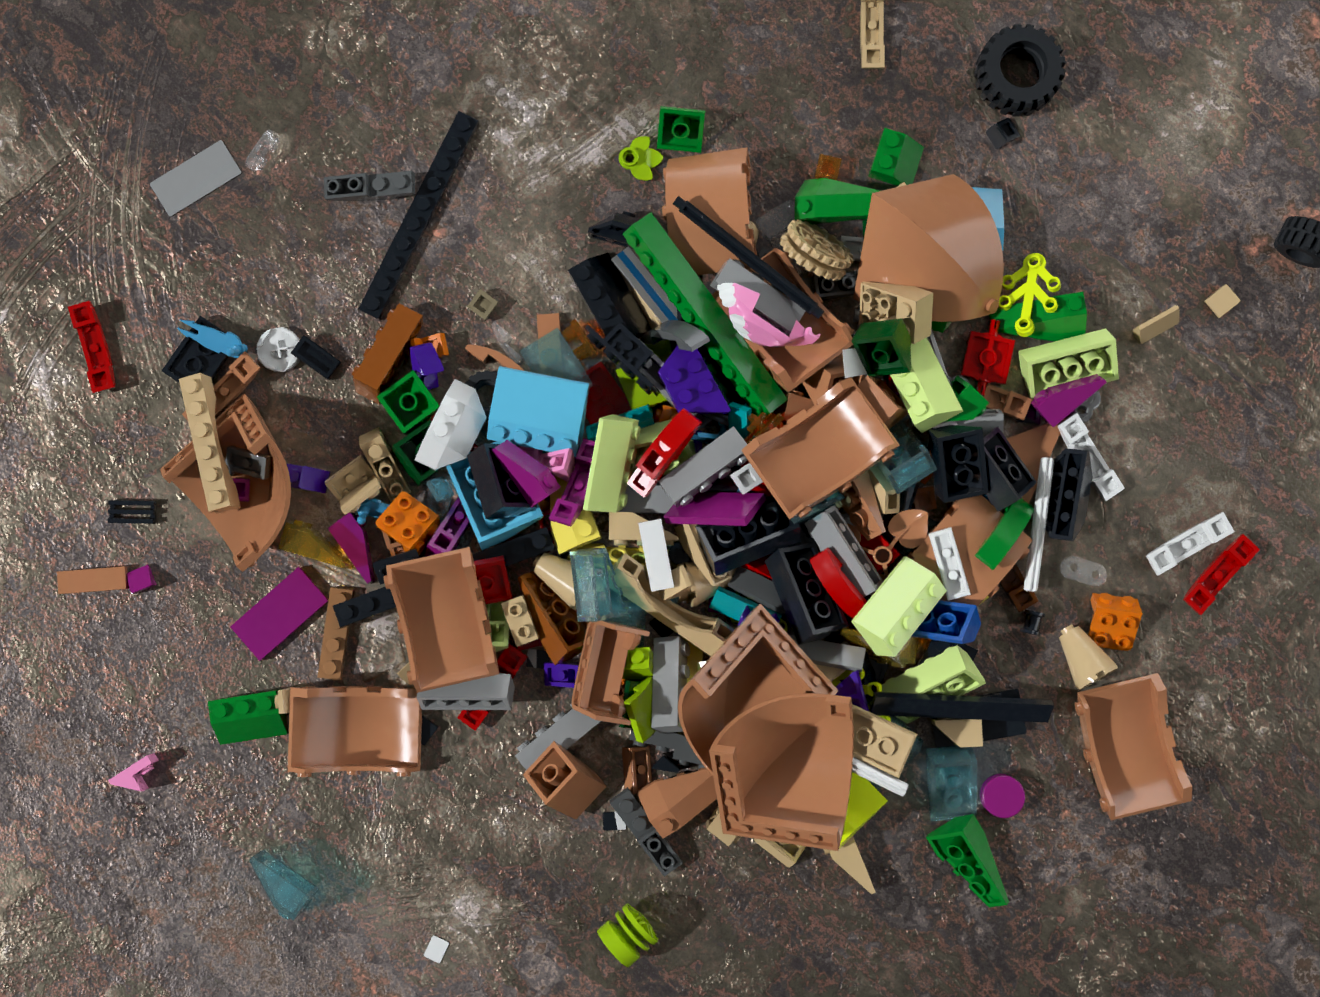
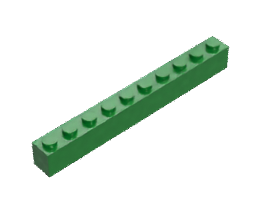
M652 212L632 224L623 233L627 243L634 249L641 262L654 276V280L665 291L670 302L681 313L682 318L709 337L710 341L704 344L709 355L720 366L723 374L736 388L737 393L752 408V413L758 420L764 418L788 400L744 338L733 327V323Z

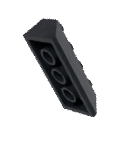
M608 252L588 258L568 269L572 281L604 337L619 322L637 338L652 329Z
M773 495L765 497L766 501L747 526L696 525L695 528L705 556L715 576H718L772 554L778 549L801 542L800 526L796 518L789 519Z
M815 542L778 549L764 560L798 645L818 641L849 627L843 610L826 591L810 563V558L819 553Z

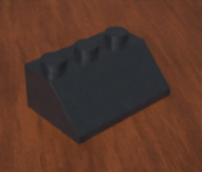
M948 425L929 429L935 494L944 503L988 494L983 428Z
M996 427L984 435L983 438L989 492L986 495L989 502L999 512L1020 500L1037 482L999 427Z
M483 443L467 455L486 519H504L537 508V504L530 507L492 452V449L500 444Z

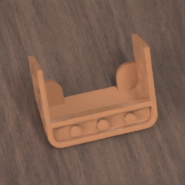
M591 618L587 625L574 685L572 708L595 720L630 726L631 721L622 717L626 707L623 697L619 695L628 650H634L640 644L641 635L649 636L650 632L628 625Z

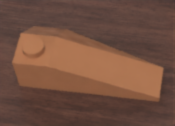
M866 471L851 482L852 487L843 493L837 491L831 496L836 501V507L839 510L844 509L850 516V522L869 541L886 531L868 471Z
M705 767L688 774L683 772L677 774L676 777L665 780L664 778L656 779L637 791V795L650 823L662 838L683 827L717 799L714 777Z

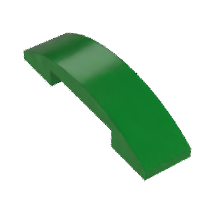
M1022 498L1006 507V512L991 535L984 540L974 555L991 570H994L1005 557L1032 516L1034 508Z

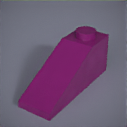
M1095 374L1048 387L1046 390L1039 391L1034 396L1031 404L1048 424L1055 427L1107 382L1104 378Z
M506 440L492 449V452L530 507H533L561 488L556 478L546 466L510 441Z
M459 496L429 541L425 557L457 549L470 525Z
M349 512L328 527V530L366 583L372 584L375 578L368 534L364 528L366 523L360 525L357 522L359 515Z

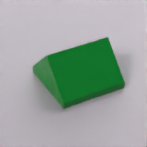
M660 106L657 149L701 153L705 110Z

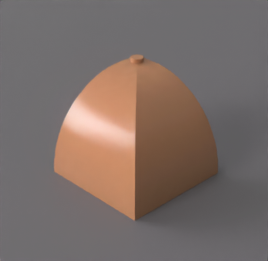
M952 174L872 193L853 299L860 302L861 282L905 285L933 292L932 321H965L996 313L999 306L1004 272L1001 241L990 211L969 184Z
M245 393L216 418V428L224 460L226 459L227 447L229 446L250 450L254 455L261 453L271 456L268 479L263 480L238 472L231 476L232 478L250 479L249 502H240L241 508L220 514L208 511L193 440L160 469L163 478L168 483L173 482L215 527L230 548L236 567L242 572L254 566L258 558L274 542L286 520L291 499V482L286 461L258 409Z
M760 603L683 687L678 700L679 720L690 747L713 776L709 750L718 734L735 717L755 705L778 697L808 693L836 695L838 690Z
M817 693L778 697L753 706L735 717L724 727L709 750L723 834L839 851L847 815L853 767L854 725L851 697Z

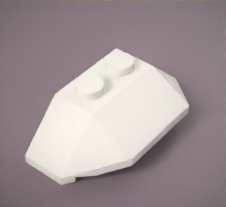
M454 379L422 441L415 461L438 470L467 459V455L487 418L475 388Z

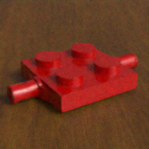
M991 319L989 332H969L960 376L978 381L976 390L982 396H985L988 383L1006 384L1015 340L1004 338L998 334L1000 321Z

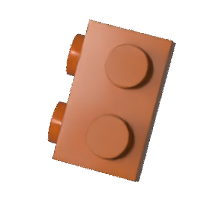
M403 491L376 520V526L403 545L404 552L415 548L418 554H420L424 550L428 539L433 537L440 526L438 514Z
M1092 593L1090 601L1094 614L1088 636L1101 648L1131 650L1143 614L1138 599L1130 596H1112L1108 593Z

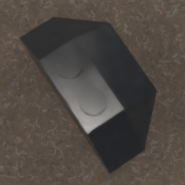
M630 212L615 213L589 227L588 236L626 248L629 246L630 249H633L627 243L623 233L640 219L635 218L636 215Z
M1065 448L1054 459L1045 529L1052 539L1074 542L1085 523L1093 479L1090 454L1087 450Z

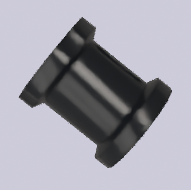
M1025 609L1024 626L1020 628V632L1041 636L1039 629L1045 614Z

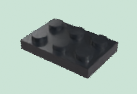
M199 316L195 322L196 324L211 327L227 334L202 316ZM190 329L191 332L198 334L196 329ZM185 336L162 369V372L178 383L180 378L198 373L210 376L213 380L229 356L222 352L219 354L210 350L191 337L187 338Z

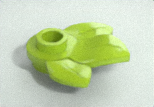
M647 136L635 138L630 147L624 148L619 154L620 165L624 169L630 170L636 179L642 181L652 180L651 169L658 166L663 160L661 153L649 148L650 138ZM632 156L634 160L627 162L626 157Z

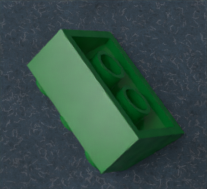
M278 690L208 701L210 723L220 745L289 734L286 713L279 714V709L275 707V695H278Z

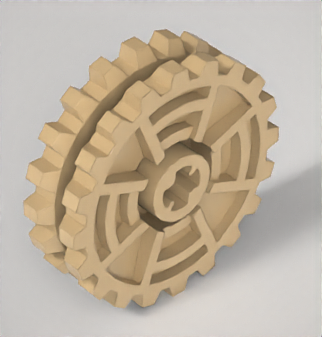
M799 219L797 221L792 220L787 227V232L780 238V245L783 246V250L789 254L790 258L795 259L797 264L804 266L809 272L812 271L817 276H823L828 280L830 278L834 281H837V279L841 280L846 274L845 269L849 268L854 261L852 259L854 256L850 253L849 248H846L843 242L838 241L837 237L830 235L827 230L820 229L815 224L812 225L808 221L803 222Z

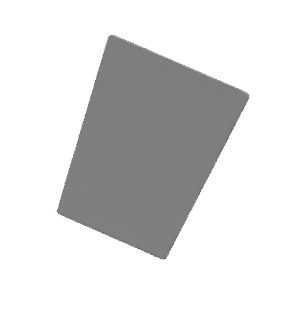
M220 140L152 181L150 186L167 214L171 217L241 174V170L223 141Z

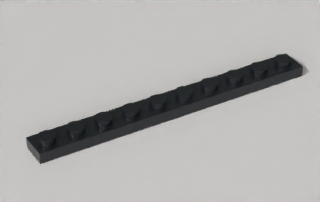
M458 111L358 308L359 311L378 320L381 319L479 125V120Z
M548 527L477 552L472 554L474 561L503 555L507 567L553 550L555 546ZM386 587L333 605L340 627L396 607L391 590L386 589Z

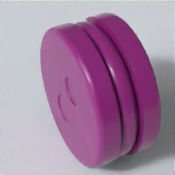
M994 774L983 782L980 788V801L983 807L992 815L999 818H1010L1018 814L1023 808L1025 792L1020 782L1007 774Z

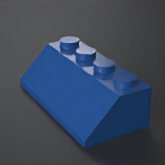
M939 600L913 633L912 637L959 644L973 642L981 626L977 606Z

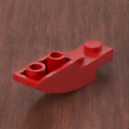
M683 408L643 454L636 464L637 469L627 484L642 497H648L671 462L677 460L702 422Z

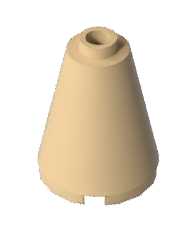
M548 553L539 554L533 562V567H535L534 573L574 610L578 609L585 601L582 598L586 593H590L593 579L598 577V570Z
M694 562L677 565V567L684 565L692 585L686 599V603L691 602L689 606L691 608L713 597L719 586L724 589L730 587L728 586L730 579L712 586ZM737 568L730 571L731 576H733Z
M1072 624L1061 630L1062 635L1059 639L1078 691L1118 669L1116 663L1079 626L1074 628Z

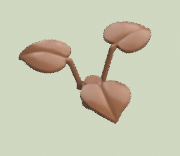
M911 509L897 513L888 525L889 532L895 536L888 547L878 546L874 550L862 547L866 553L873 555V559L877 564L883 566L884 575L879 574L883 581L890 574L888 573L887 564L892 560L891 549L898 540L906 548H916L925 540L928 532V513L926 511ZM847 524L860 543L861 534L858 529L851 524Z

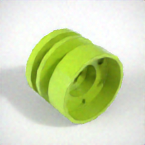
M626 903L622 907L624 914L620 911L615 913L619 925L608 919L597 929V933L614 957L625 967L629 968L640 958L636 946H639L644 951H648L650 949L648 942L655 945L658 942V937L644 915Z

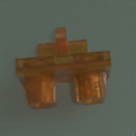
M576 319L570 321V326L561 334L567 344L577 338L582 343L581 346L572 350L578 362L589 357L592 360L597 357V353L587 337L589 332L587 331L584 334ZM596 327L593 329L598 334L602 331L600 327Z
M762 412L758 417L753 413L750 414L748 419L751 424L747 427V430L751 433L744 440L749 444L755 437L775 427L778 429L784 426L782 423L784 417L780 413L776 415L773 412L768 415Z

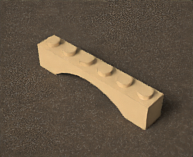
M202 373L180 378L179 383L208 511L220 514L241 508L237 488L225 463L218 439L215 419L216 396L210 376Z
M626 553L611 567L604 580V583L710 656L716 652L735 630L719 618L693 613L675 604L670 599L663 601L659 590L651 592L649 577L644 566Z

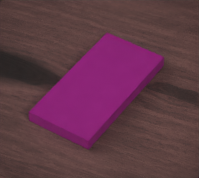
M698 492L686 506L682 507L680 505L677 508L673 504L663 517L667 524L747 526L764 504L766 498L764 493H745L743 495L742 493Z
M297 567L230 628L256 658L262 661L328 602V598L301 567Z

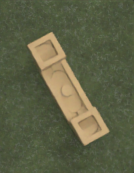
M861 0L862 69H884V0Z

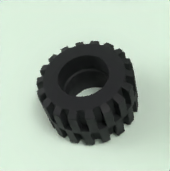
M1302 216L1288 217L1274 242L1275 249L1281 255L1297 264L1311 268H1320V221Z

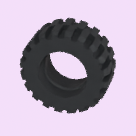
M1021 23L1014 24L1011 29L1007 26L1002 28L999 33H995L984 46L976 62L977 67L974 71V77L978 78L975 83L977 90L982 89L983 91L980 95L983 101L988 99L991 102L989 107L993 110L997 107L1001 109L1000 113L1004 115L1012 112L1013 117H1019L1021 113L1027 116L1035 110L1039 111L1044 108L1060 89L1061 81L1065 77L1066 70L1063 67L1066 64L1064 56H1060L1063 52L1061 45L1056 46L1054 43L1056 38L1053 35L1048 37L1044 34L1046 32L1045 29L1040 27L1039 30H1036L1034 25L1027 24L1025 28L1022 27ZM1009 54L1027 56L1035 63L1038 69V82L1034 86L1027 88L1012 85L1004 78L1001 72L1000 62L1002 58Z

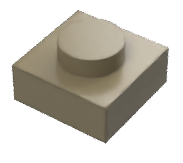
M480 289L467 308L486 321L499 305V302Z

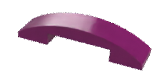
M583 439L575 457L577 461L561 499L557 498L549 517L550 521L571 527L580 515L584 506L595 445L594 441Z

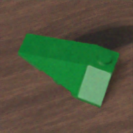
M828 178L804 180L795 196L794 220L808 221L813 225L867 219L872 193L879 192L880 190Z
M1084 292L1053 296L1052 298L1056 299L1058 305L1057 310L1053 313H1047L1039 300H1033L1030 319L1033 321L1035 329L1028 337L1055 342L1086 334L1087 310ZM1023 302L1012 304V307L1007 311H1003L998 307L996 313L989 315L990 323L991 319L1000 321L998 333L1019 336L1015 329V323L1021 318ZM1048 303L1046 307L1051 308L1054 306V303ZM1022 323L1020 327H1026L1028 323Z
M974 814L954 817L926 836L936 855L942 861L946 860L954 868L953 872L957 876L961 875L969 883V888L988 907L1008 905L1009 900L985 832Z

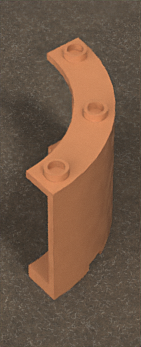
M748 147L668 159L667 167L663 168L666 206H662L664 220L667 219L668 236L697 275L718 273L722 265L729 258L740 261L744 264L745 269H750L747 264L680 213L679 209L673 205L678 196L685 201L688 200L757 255L753 228L749 229L748 226L750 224L749 215H752L751 196L747 189V186L750 185L751 176Z
M774 248L761 259L817 302L818 306L825 311L819 319L805 311L799 321L804 328L811 327L813 334H821L819 339L813 344L768 347L758 345L744 338L766 370L770 369L774 380L789 393L843 353L842 350L853 345V338L851 336L853 331L846 322H840L823 306V301L816 292L814 294L811 292L791 264L793 259L788 256L789 254ZM752 268L746 269L751 273L755 272ZM766 279L763 280L768 285H772ZM719 291L714 292L712 296L730 319L729 308L722 305Z
M851 377L838 382L816 400L818 404L807 411L803 409L788 419L787 424L782 428L778 429L775 427L755 437L741 450L789 519L796 516L803 518L812 511V507L837 491L840 493L845 492L852 487V481L882 460L884 463L895 455L893 451L900 446Z
M982 495L954 501L943 515L944 518L940 523L928 532L931 533L951 527L971 595L953 599L949 602L978 606L987 596L991 598L999 590L998 584L1015 563L1019 559L1022 560L1030 551L1028 546L1032 539L1022 531L1014 545L994 570H991L974 556L1004 515L1000 511L998 512ZM927 534L925 540L906 557L935 573L943 584L931 541ZM946 593L940 599L941 601H948Z
M470 547L386 565L387 575L384 576V583L386 589L391 590L400 620H397L399 633L404 634L410 665L407 677L409 684L414 685L417 693L499 674L495 646H493L491 634H489L492 631L480 580H477L476 566Z
M1158 673L1077 692L1078 702H1075L1074 705L1076 713L1080 717L1086 749H1083L1084 758L1087 763L1090 762L1101 799H1099L1103 812H1107L1110 820L1192 801V785L1181 760L1176 761L1172 748L1176 747L1172 728L1170 725H1166L1164 716L1169 714L1167 689Z
M381 686L290 687L288 772L297 773V777H311V773L347 771V775H360L361 771L397 772V776L405 777L411 776V772L420 771L422 709L416 698V689L410 687L383 688Z

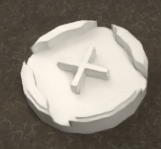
M284 327L267 330L260 336L257 343L259 361L265 368L274 372H286L293 369L300 360L292 355L291 351L300 338L293 331Z

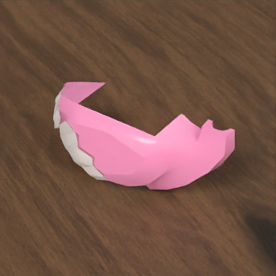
M736 283L717 285L722 305L729 308V316L733 327L742 337L762 346L782 347L813 344L819 339L820 333L817 335L813 334L811 327L804 328L797 320L788 337L752 312L759 298V293Z

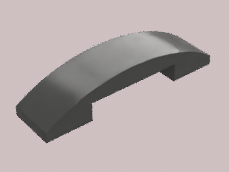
M680 320L665 321L644 333L640 338L643 343L653 345L663 339L674 340L677 342L679 349L694 351L710 341L709 337L700 329Z

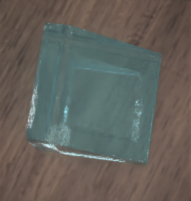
M444 476L427 481L426 484L436 502L442 503L454 496V492Z

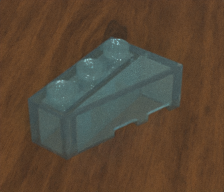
M586 548L570 551L578 622H598L631 614L629 607H625L621 597L623 595L622 589L618 588L615 582L614 575L616 573L607 549Z

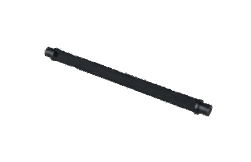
M680 196L675 199L673 205L679 209L680 213L723 245L809 315L812 314L817 319L822 316L825 311L818 306L817 302L788 281L688 200L685 201Z

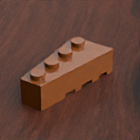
M398 303L395 309L392 308L390 310L384 328L380 327L378 329L374 344L366 348L363 355L365 357L361 364H357L352 372L356 393L379 405L380 401L377 396L381 394L384 387H390L393 381L394 368H400L404 361L406 353L403 351L405 349L410 350V339L416 338L423 326V315Z

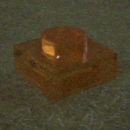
M820 154L814 178L837 180L842 159Z

